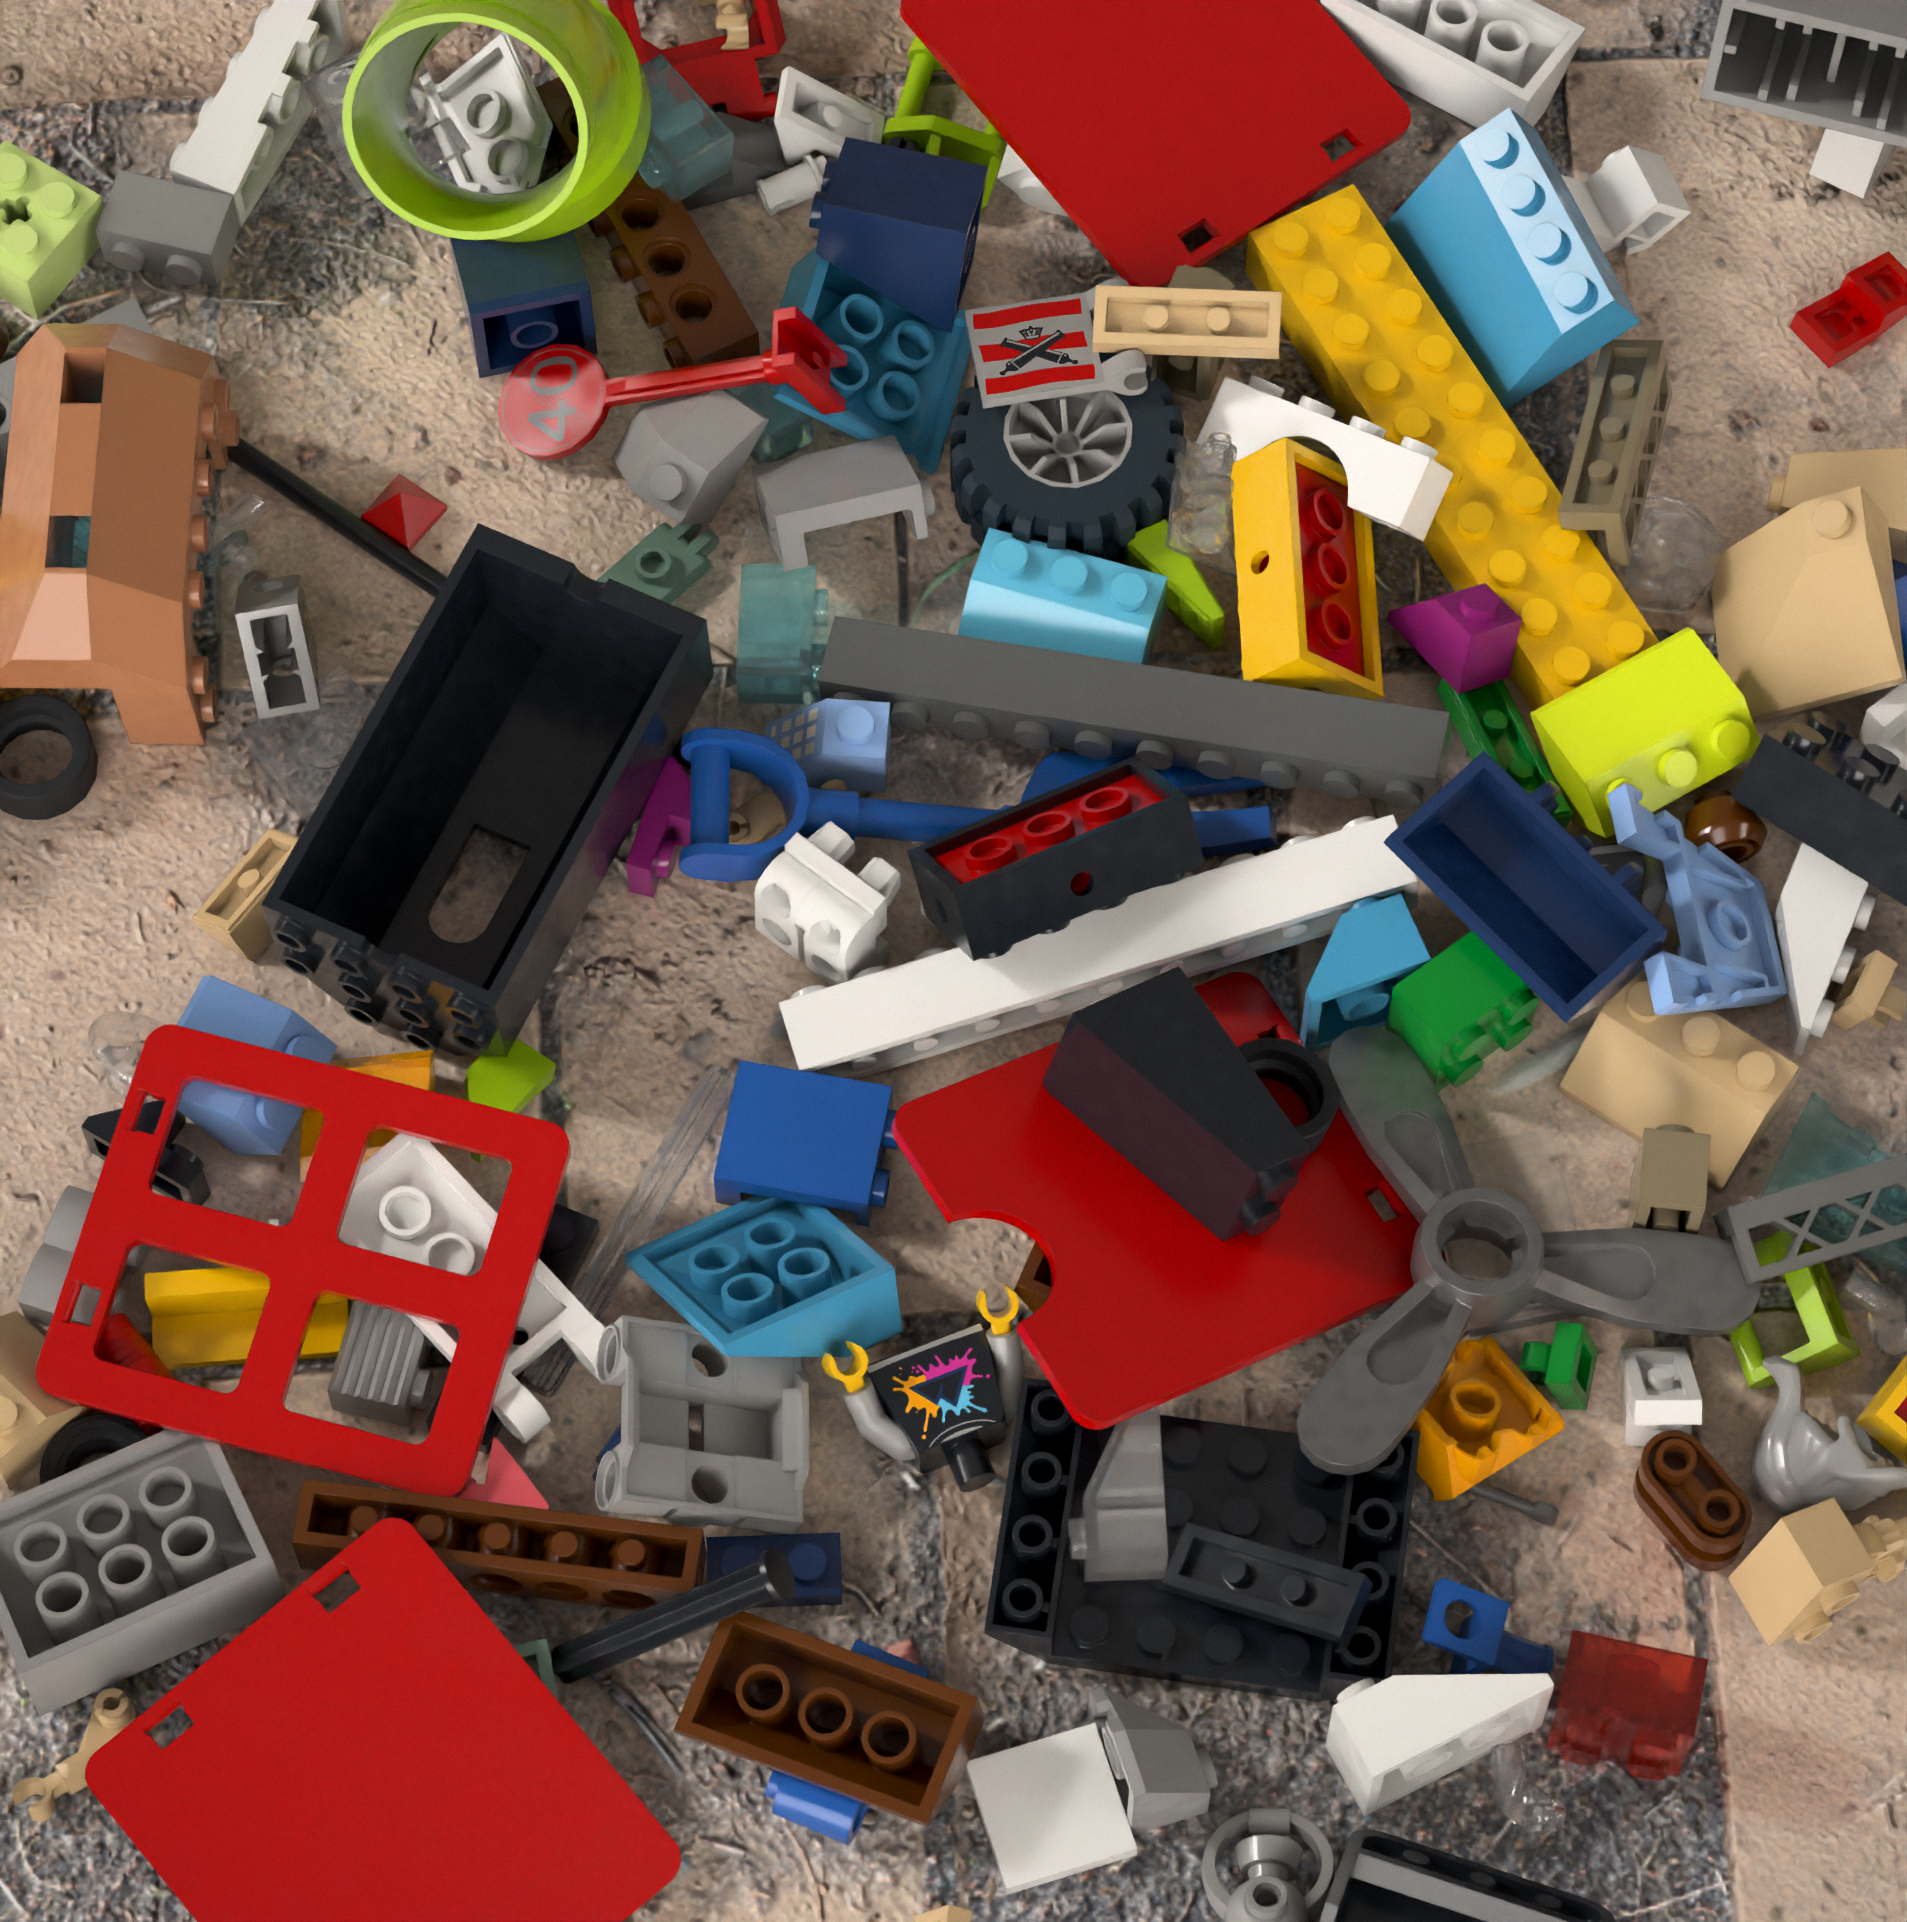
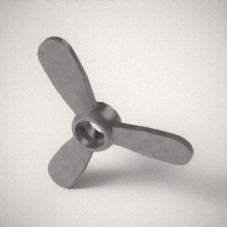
M1359 1026L1344 1031L1333 1041L1326 1065L1338 1086L1339 1107L1369 1158L1393 1187L1420 1226L1415 1234L1410 1261V1271L1414 1286L1352 1341L1302 1403L1297 1419V1435L1301 1451L1313 1465L1329 1473L1350 1476L1370 1471L1387 1459L1436 1392L1466 1327L1483 1328L1503 1324L1522 1312L1530 1300L1621 1326L1702 1337H1715L1733 1333L1751 1317L1760 1298L1761 1282L1747 1285L1733 1243L1710 1236L1639 1228L1541 1233L1536 1218L1522 1202L1499 1190L1475 1187L1452 1120L1417 1054L1399 1035L1380 1027ZM1464 1238L1487 1241L1501 1249L1512 1262L1510 1275L1504 1279L1491 1282L1467 1279L1454 1272L1442 1259L1444 1245L1450 1241Z

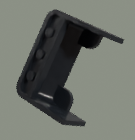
M1358 1830L1353 1832L1349 1838L1319 1922H1615V1918L1605 1907L1592 1900L1385 1832Z

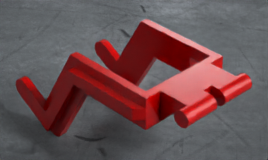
M606 0L608 9L618 19L636 51L644 69L648 85L662 83L671 111V115L659 118L665 141L715 130L714 116L711 106L723 104L726 114L749 121L775 116L777 95L775 91L762 93L755 61L775 57L786 41L777 0H749L752 15L748 20L749 48L741 50H721V47L727 41V35L661 50L642 38L633 0Z

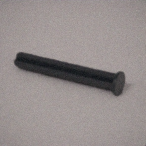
M774 1548L767 1549L760 1554L759 1561L554 1647L551 1651L553 1673L558 1675L562 1683L572 1684L770 1600L776 1599L779 1602H786L792 1599L795 1594V1580L792 1570L785 1557Z

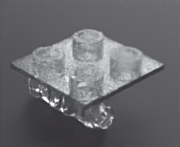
M1222 432L1209 434L1207 442L1201 445L1181 436L1180 452H1176L1174 456L1176 470L1171 487L1166 547L1237 579L1234 556L1233 498L1231 496L1234 490V480L1231 478L1233 463L1236 462L1234 460L1237 458V448L1232 444V437Z

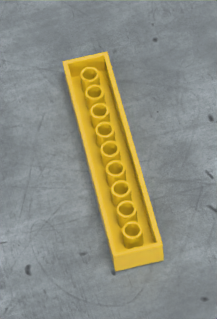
M1352 184L1249 232L1245 272L1258 291L1282 292L1281 327L1343 422L1349 425L1352 416L1365 419L1387 430L1383 439L1399 446L1404 436L1420 441L1438 450L1434 461L1454 473L1422 543L1454 591L1486 583L1522 619L1509 676L1532 711L1659 643V640L1585 530L1561 529L1558 510L1562 495L1355 185Z

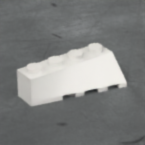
M275 0L271 7H264L256 20L254 35L243 52L238 51L232 57L227 68L226 81L216 97L210 96L203 104L198 117V126L187 143L181 142L173 153L169 168L173 181L233 195L240 227L245 223L329 85L331 77L337 72L352 47L344 0Z

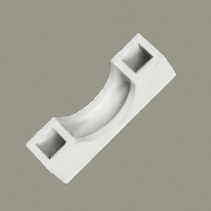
M1251 375L1246 385L1225 376L1195 443L1196 445L1232 464L1284 437L1315 452H1335L1342 462L1347 475V506L1374 522L1424 541L1454 474L1434 461L1438 450L1407 436H1404L1400 446L1386 441L1383 438L1387 430L1357 416H1352L1349 425L1332 419L1336 411L1335 409L1303 395L1298 405L1281 399L1285 390L1259 377Z

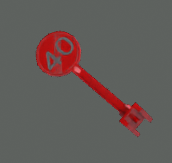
M796 306L773 310L772 348L766 349L762 355L609 379L608 373L598 358L592 353L577 345L552 344L533 351L515 366L502 387L498 405L500 428L510 444L523 454L536 460H558L578 452L589 443L605 422L609 409L614 406L768 382L772 386L789 383L823 415L845 412L846 400L830 386V369L847 366V354Z

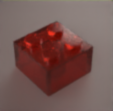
M1573 1630L1559 1673L1545 1748L1558 1750L1561 1758L1576 1764L1596 1765L1600 1760L1626 1765L1627 1772L1643 1779L1663 1780L1667 1775L1679 1777L1695 1735L1708 1659Z

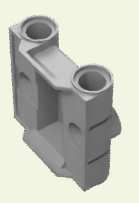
M622 1315L616 1322L608 1325L599 1341L596 1368L598 1379L602 1384L621 1386V1442L614 1449L607 1451L600 1461L595 1483V1498L598 1508L606 1512L652 1518L663 1517L672 1525L702 1529L708 1525L731 1526L732 1528L760 1532L793 1534L803 1523L804 1486L809 1472V1382L804 1376L802 1357L725 1356L696 1328L688 1324ZM692 1358L697 1359L705 1366L708 1376L703 1375L696 1369ZM689 1406L699 1407L702 1411V1452L689 1450ZM692 1483L704 1490L708 1503L703 1502L696 1496L692 1489Z

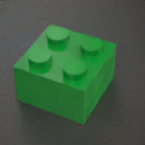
M1470 931L1393 987L1386 1030L1399 1035L1415 1051L1438 1093L1450 1083L1456 1088L1468 1082L1482 1068L1484 1064L1483 1059L1501 1047L1506 1052L1519 1045L1533 1029L1532 1020L1539 999L1538 995L1473 931Z

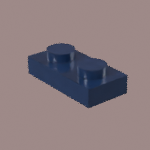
M840 1532L706 1537L707 1582L759 1561L760 1554L770 1548L778 1550L785 1557L795 1580L794 1597L786 1602H779L773 1599L754 1608L842 1605Z

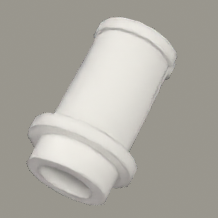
M810 154L803 156L804 163L756 181L760 198L770 217L813 198L816 191L821 192L822 179L827 162L823 155L812 158Z

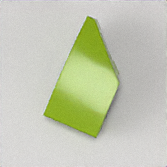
M516 1038L507 1057L480 1055L469 1067L464 1078L465 1091L463 1099L519 1113L553 1081L557 1064ZM470 1152L471 1158L478 1163L486 1157L485 1155Z

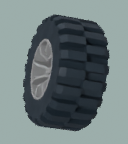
M1099 352L1100 361L1103 363L1119 353ZM1147 364L1145 371L1148 381L1147 390L1139 395L1129 396L1103 390L984 409L977 376H974V388L964 389L957 403V417L952 419L950 432L951 492L955 494V508L961 521L967 525L971 524V536L981 547L990 527L1011 533L1012 538L1027 544L1033 539L1047 543V548L1069 549L1118 563V560L1124 557V548L1135 538V532L1150 527L1164 519L1167 522L1170 521V515L1177 512L1182 491L1185 454L1184 422L1180 408L1172 404L1173 393L1165 381L1160 378L1151 381L1152 367Z

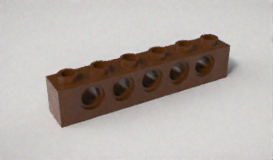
M558 77L535 88L553 125L547 147L552 145L560 159H557L556 163L560 172L578 152L579 131L572 99L563 81ZM647 143L641 163L623 192L610 206L587 222L596 238L605 235L612 247L609 250V256L618 278L622 283L631 281L639 295L635 297L640 315L649 329L658 327L666 340L662 342V347L671 369L760 355L759 332ZM639 225L651 226L643 230L632 229ZM667 270L677 272L668 276L658 274ZM691 316L704 317L703 320L696 322L685 320Z
M309 1479L303 1480L292 1537V1545L300 1569L318 1571L378 1521L386 1518H400L409 1522L460 1584L467 1590L641 1611L702 1585L707 1557L704 1530L702 1528ZM347 1570L343 1574L350 1575V1572Z

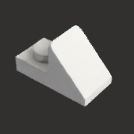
M790 66L782 70L774 123L787 165H794L803 159V156L815 150L838 160L846 137L881 144L885 115Z
M1620 1347L1624 1438L1627 1445L1645 1446L1652 1437L1665 1431H1682L1692 1435V1425H1702L1703 1400L1686 1347Z

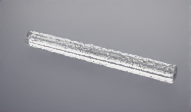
M716 1063L706 1066L573 1289L572 1294L596 1320L599 1321L630 1270V1267L626 1265L624 1254L646 1243L729 1103L736 1079L735 1073ZM560 1338L533 1361L523 1374L524 1384L542 1396L552 1397L556 1395L577 1359L563 1338Z

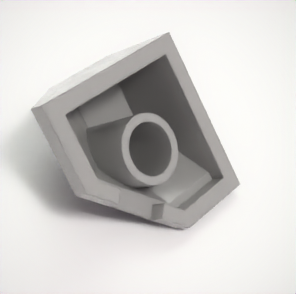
M728 389L676 396L640 405L612 458L632 492L679 525L711 523L770 418Z
M1103 1687L1090 1690L1088 1713L1091 1722L1096 1724L1132 1834L1136 1835L1207 1813L1210 1800L1209 1789L1217 1787L1218 1782L1206 1747L1195 1750L1188 1729Z

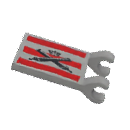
M1123 278L1108 279L1099 284L1129 286L1128 282ZM1096 286L1083 293L964 310L983 409L1103 390L1129 396L1144 393L1148 386L1145 373L1147 369L1145 355L1138 349L1123 351L1101 363L1099 352H1093V324L1091 319H1094Z

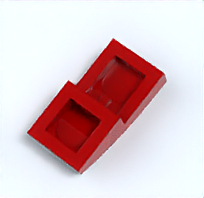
M1888 251L1847 273L1840 288L1835 292L1796 312L1789 328L1828 368H1831L1871 343L1907 315V269Z

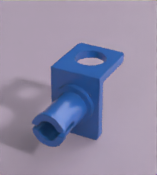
M1447 1578L1436 1581L1422 1639L1427 1644L1454 1654L1449 1675L1479 1674L1489 1668L1504 1674H1549L1554 1657L1551 1646L1541 1645L1503 1630L1510 1603ZM1455 1601L1465 1603L1474 1611V1614L1463 1620L1458 1637L1451 1634L1444 1620L1447 1606Z

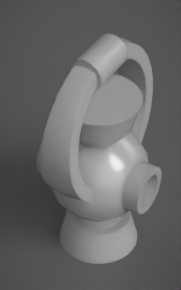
M1249 1808V1811L1238 1814L1224 1822L1209 1839L1204 1851L1201 1867L1202 1881L1207 1898L1213 1909L1225 1922H1312L1323 1911L1336 1872L1334 1856L1324 1834L1306 1818L1290 1812L1289 1808ZM1249 1832V1835L1253 1836L1240 1841L1234 1850L1241 1875L1246 1881L1240 1884L1233 1894L1230 1895L1218 1880L1216 1874L1217 1863L1223 1851L1232 1841ZM1290 1833L1296 1835L1310 1846L1317 1856L1321 1867L1317 1883L1305 1897L1294 1884L1290 1883L1296 1876L1303 1856V1850L1297 1842L1283 1837L1290 1836Z

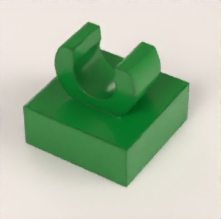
M1557 1322L1552 1345L1536 1341L1524 1343L1520 1368L1530 1371L1528 1380L1532 1384L1547 1386L1561 1409L1587 1411L1598 1349L1583 1324Z

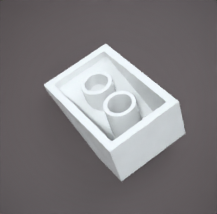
M1548 1673L1393 1675L1377 1684L1374 1683L1372 1678L1363 1679L1347 1687L1337 1696L1338 1703L1333 1705L1325 1747L1363 1815L1366 1816L1541 1727L1553 1692L1554 1683Z

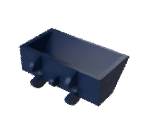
M1483 751L1392 832L1383 843L1567 1024L1614 997L1644 970L1643 962L1661 952L1667 929L1633 897L1641 884L1637 879L1644 873V870L1635 861L1627 863L1611 875L1589 853L1594 843L1585 834L1575 840L1552 817L1559 806L1555 798L1562 792L1553 781L1542 784L1529 795L1496 761Z

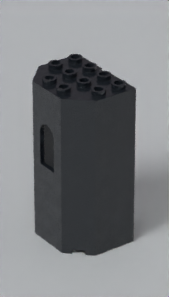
M478 523L261 904L280 961L290 970L308 978L333 999L345 1006L344 1010L355 1020L371 1027H377L381 1022L401 1031V1036L407 1042L421 1050L435 1051L436 1048H440L455 1056L482 1055L507 1057L714 676L707 620L610 578L607 582L593 580L581 573L572 562ZM476 828L529 851L490 923L480 936L468 942L452 943L441 939L433 932L429 925L431 909Z

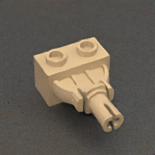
M1833 1497L1782 1517L1728 1577L1768 1647L1792 1637L1795 1638L1798 1644H1803L1820 1636L1833 1625L1829 1616L1848 1606L1860 1596L1861 1593L1857 1588L1860 1583L1878 1577L1880 1582H1888L1895 1579L1903 1571L1905 1561L1907 1560V1516L1893 1521L1890 1518L1880 1520L1877 1515L1867 1517L1862 1523L1851 1526Z

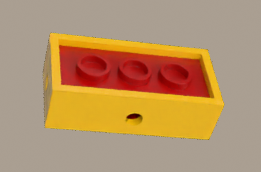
M1287 437L1230 465L1231 504L1234 520V556L1237 570L1243 680L1375 701L1384 697L1371 520L1347 506L1348 480L1344 466Z

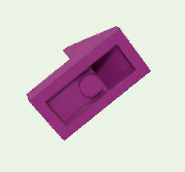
M669 757L649 794L626 862L629 892L654 898L660 877H671L676 864L679 845L685 847L690 845V781L674 757Z

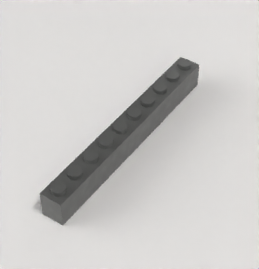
M838 616L834 617L817 679L822 700L829 698L890 702V721L908 730H923L926 727L953 731L957 735L970 740H983L987 737L1011 740L1022 747L1032 750H1043L1048 746L1074 750L1086 758L1095 760L1107 759L1109 756L1128 759L1136 755L1153 769L1162 770L1174 766L1198 770L1203 775L1214 779H1229L1236 776L1261 780L1267 786L1277 789H1291L1295 786L1318 789L1339 799H1353L1357 796L1385 800L1390 805L1402 809H1416L1423 806L1442 788L1452 743L1450 712Z

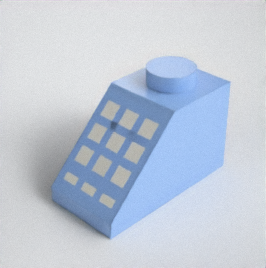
M827 698L766 723L765 736L792 754L806 775L808 787L821 788L827 781L836 779L843 781L847 790L886 793L891 742L890 702ZM761 780V785H767Z

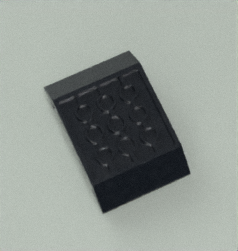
M1023 1377L984 1634L1053 1665L1317 1702L1336 1699L1347 1687L1363 1679L1372 1678L1374 1683L1377 1684L1392 1675L1420 1431L1409 1430L1387 1459L1370 1471L1350 1476L1333 1474L1313 1465L1301 1451L1297 1433L1144 1412L1106 1429H1088L1078 1424L1072 1418L1048 1380ZM1186 1522L1365 1574L1372 1581L1373 1587L1349 1646L1171 1593L1162 1584V1581Z

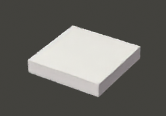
M1095 1723L968 1761L966 1771L1006 1895L1137 1855V1846Z

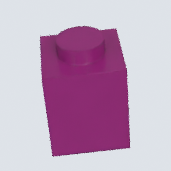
M1486 583L1440 594L1391 610L1388 613L1387 621L1460 694L1509 677L1522 619Z

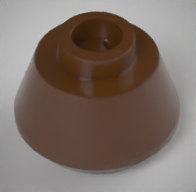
M1715 790L1699 796L1694 801V807L1688 811L1685 817L1684 837L1697 847L1709 842L1737 864L1752 858L1761 850L1768 831L1764 822L1755 812L1732 799L1731 793L1727 790Z

